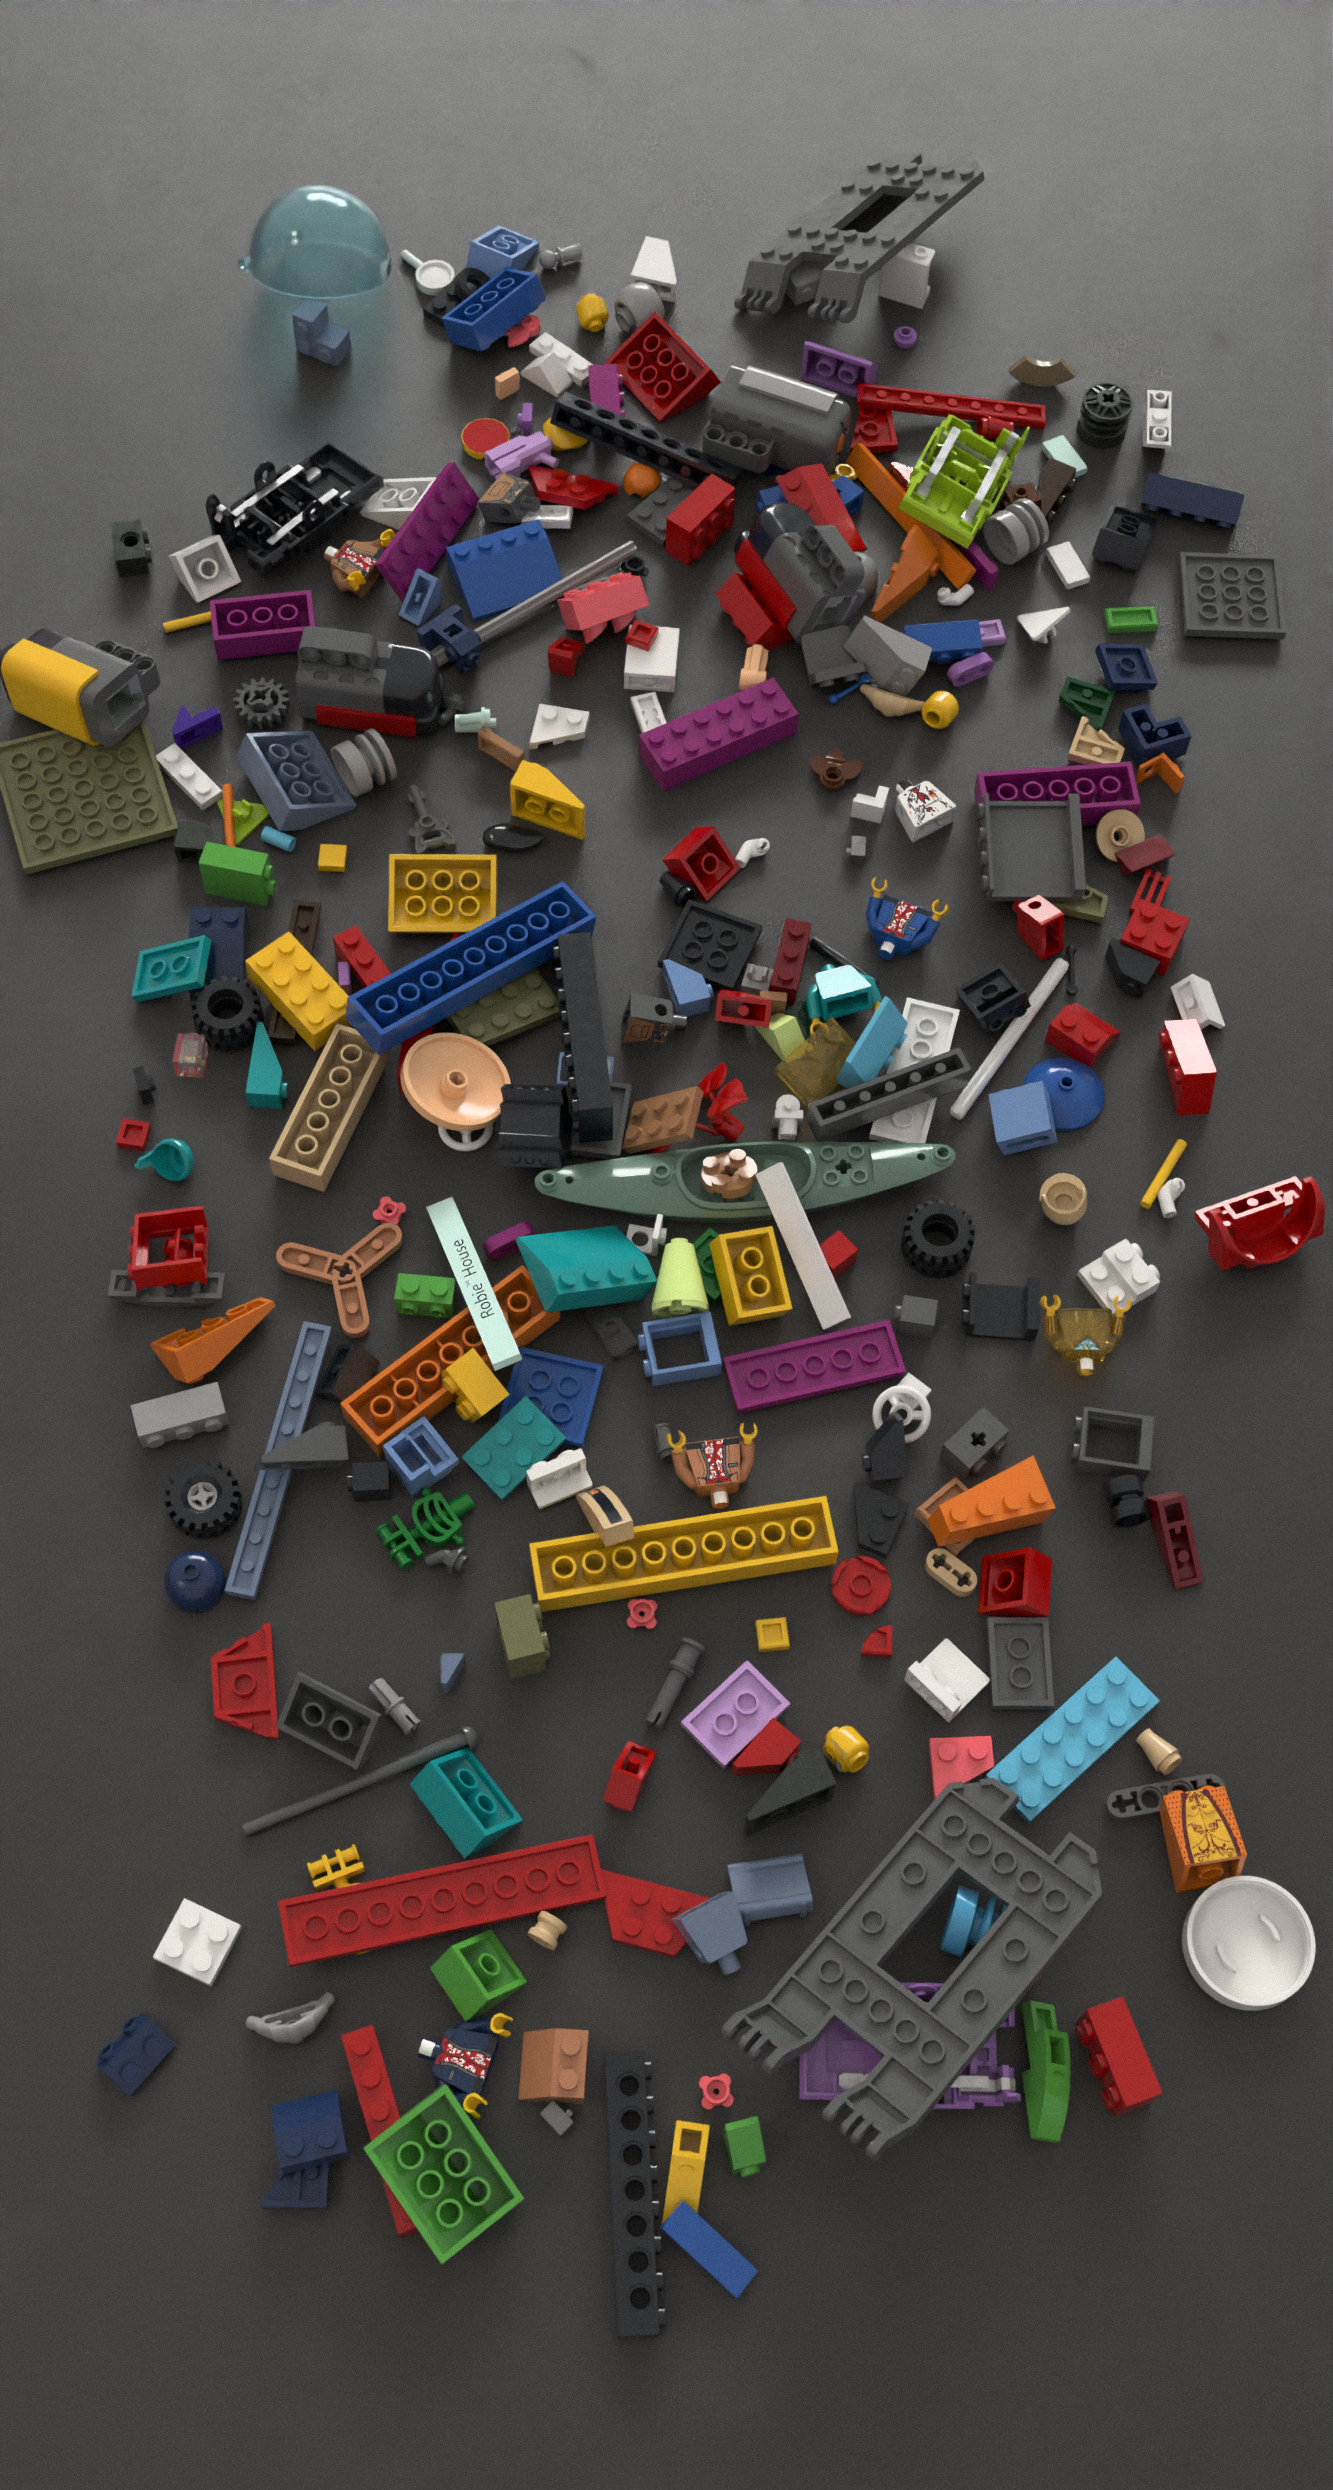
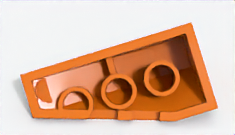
M915 524L902 544V553L898 563L894 562L891 568L888 584L885 583L871 611V619L879 623L883 622L925 587L930 577H935L940 566V563L937 562L938 550L920 527Z
M262 1297L229 1309L225 1313L226 1317L224 1318L216 1317L210 1319L209 1317L201 1321L202 1325L199 1328L187 1332L185 1328H181L150 1345L174 1379L188 1384L196 1383L203 1379L204 1374L213 1370L275 1307V1303L273 1300Z

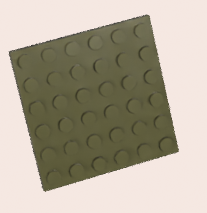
M144 720L112 747H106L101 744L92 746L55 729L0 743V789L25 875L177 834L178 824Z

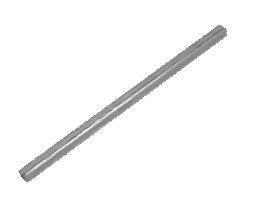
M628 541L478 627L475 631L479 634L482 642L560 598L564 595L563 593L574 590L577 586L586 583L628 557L633 556L638 551L633 541ZM445 648L433 653L439 667L450 661L444 652Z

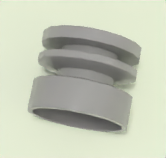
M1021 498L1008 505L1004 510L989 517L984 522L983 534L991 553L1000 562L1012 565L1024 558L1029 552H1033L1043 546L1048 541L1049 529L1045 516L1039 507L1032 501Z
M372 728L366 730L364 735H356L355 745L350 740H346L331 748L332 760L338 775L354 797H359L373 789V781L377 785H383L386 780L391 781L397 776L396 766L390 750L379 733Z

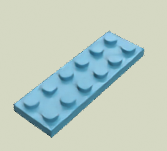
M1114 1657L989 1771L985 1779L995 1778L1019 1795L1020 1801L1013 1809L1029 1824L1146 1716L1160 1700L1117 1657Z

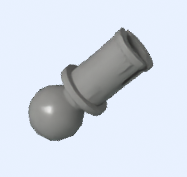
M577 243L564 248L556 247V253L546 250L541 253L539 262L545 269L554 268L557 262L560 266H563L566 262L582 259V248Z

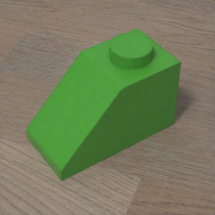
M758 2116L725 2124L722 2136L732 2175L740 2173L741 2178L760 2173L759 2167L765 2166L766 2157Z

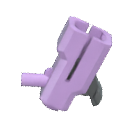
M517 426L511 429L509 441L484 453L485 466L488 472L495 477V480L503 472L520 478L521 473L528 470L529 465L536 466L542 462L555 469L559 464V460L551 456L553 445L548 436H544L540 431L528 437L521 436V427Z

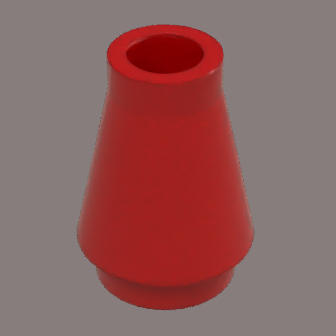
M985 416L978 420L977 435L984 436L986 440L997 439L1003 428L1014 432L1013 422Z

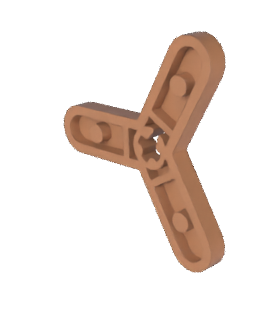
M383 1223L342 1256L289 1242L279 1247L276 1258L278 1266L287 1273L333 1285L344 1334L350 1338H360L365 1336L370 1329V1319L361 1279L401 1247L403 1242L402 1232L393 1223ZM345 1267L349 1268L351 1274H346L345 1278L341 1277L339 1271H344Z

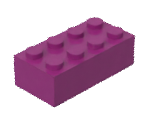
M311 590L210 600L213 639L218 660L298 651L303 629L308 626L316 627Z

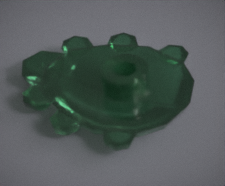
M800 1000L793 1003L791 1007L786 1008L785 1012L790 1014L789 1016L796 1018L803 1036L810 1038V1027L813 1023L812 1020H809L806 1001ZM816 1029V1030H814L813 1032H817V1033H818V1032L821 1031V1030Z

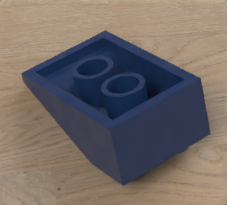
M191 907L189 939L206 935L211 940L204 984L210 985V980L215 978L217 981L222 980L221 977H228V980L236 977L239 978L240 983L245 980V960L249 931L245 907ZM201 987L189 990V993L202 992Z

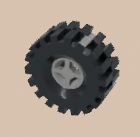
M202 1459L201 1465H197L195 1460L190 1461V1467L185 1469L182 1465L177 1468L179 1475L176 1476L172 1473L169 1478L171 1485L166 1484L165 1486L167 1496H164V1503L173 1525L176 1528L179 1527L181 1533L186 1536L188 1533H191L192 1538L199 1539L200 1534H204L205 1539H212L211 1533L217 1532L219 1537L224 1534L223 1528L227 1526L231 1529L234 1526L233 1518L238 1520L241 1515L239 1508L243 1507V1501L238 1481L235 1475H232L231 1470L227 1466L222 1468L221 1463L214 1460L213 1465H210L208 1459Z

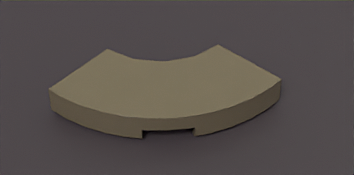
M1028 355L1010 366L1008 373L1015 379L1040 387L1063 384L1075 378L1076 374L1061 357L1053 361H1039Z

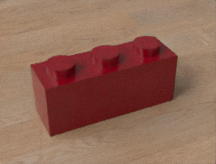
M788 918L785 919L770 983V991L786 992V1005L795 1007L810 943L812 923Z

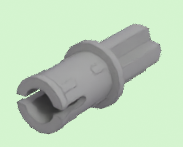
M377 1679L370 1685L369 1692L385 1709L384 1714L386 1716L390 1715L404 1731L405 1735L411 1733L410 1729L415 1730L419 1726L421 1721L405 1705L404 1697L399 1698L384 1679Z

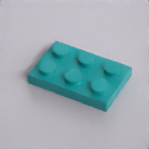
M206 935L140 951L131 997L137 1002L203 987L211 940Z
M525 1396L462 1456V1459L504 1500L527 1478L526 1471L532 1465L545 1461L567 1438Z

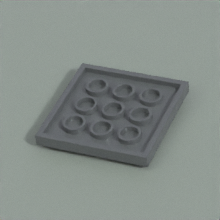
M1180 552L1178 560L1185 636L1284 639L1286 627L1278 555Z

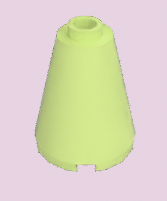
M674 1238L671 1239V1243L665 1245L651 1306L653 1315L656 1317L667 1319L679 1317V1315L709 1312V1304L693 1244L688 1243V1239Z

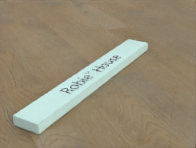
M453 1197L426 1207L494 1370H499L523 1360Z

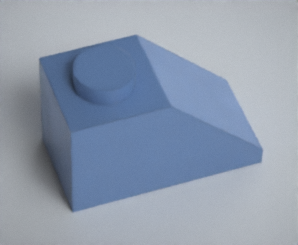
M669 959L663 960V977L677 1015H686L688 1017L710 1011V1000H713L714 996L711 985L705 983L703 975Z

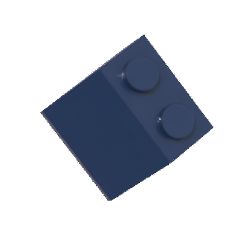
M338 2089L272 2106L274 2137L279 2166L284 2174L350 2158Z

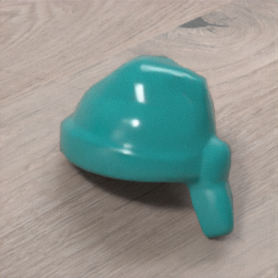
M170 1138L161 1141L153 1150L138 1158L134 1167L140 1170L153 1166L155 1171L164 1179L178 1182L191 1174L194 1156L190 1147L184 1141Z

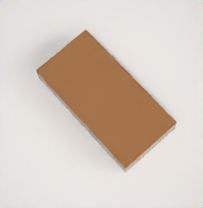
M485 727L478 731L479 749L516 772L522 760H524V751Z

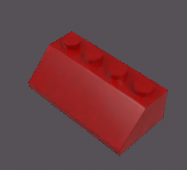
M822 463L797 467L777 478L779 490L786 503L794 504L804 509L817 525H834L853 552H864L867 550Z

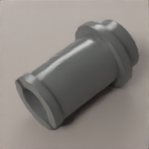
M668 1423L657 1424L651 1429L658 1449L656 1456L663 1463L673 1461L671 1455L673 1447L666 1442V1435L669 1433L674 1444L670 1425Z

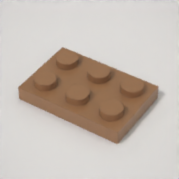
M698 1086L634 1102L622 1149L628 1154L693 1139L703 1091Z

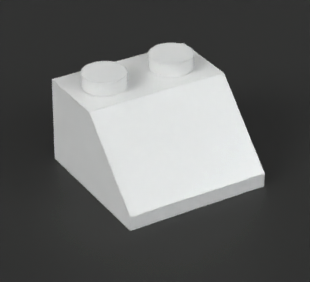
M212 535L169 556L179 580L196 603L241 582L220 535Z

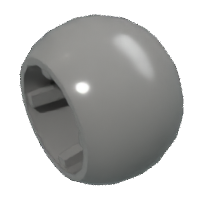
M641 282L630 284L621 290L614 305L615 318L618 325L631 335L654 312L662 319H664L665 315L664 306L659 295L650 285Z

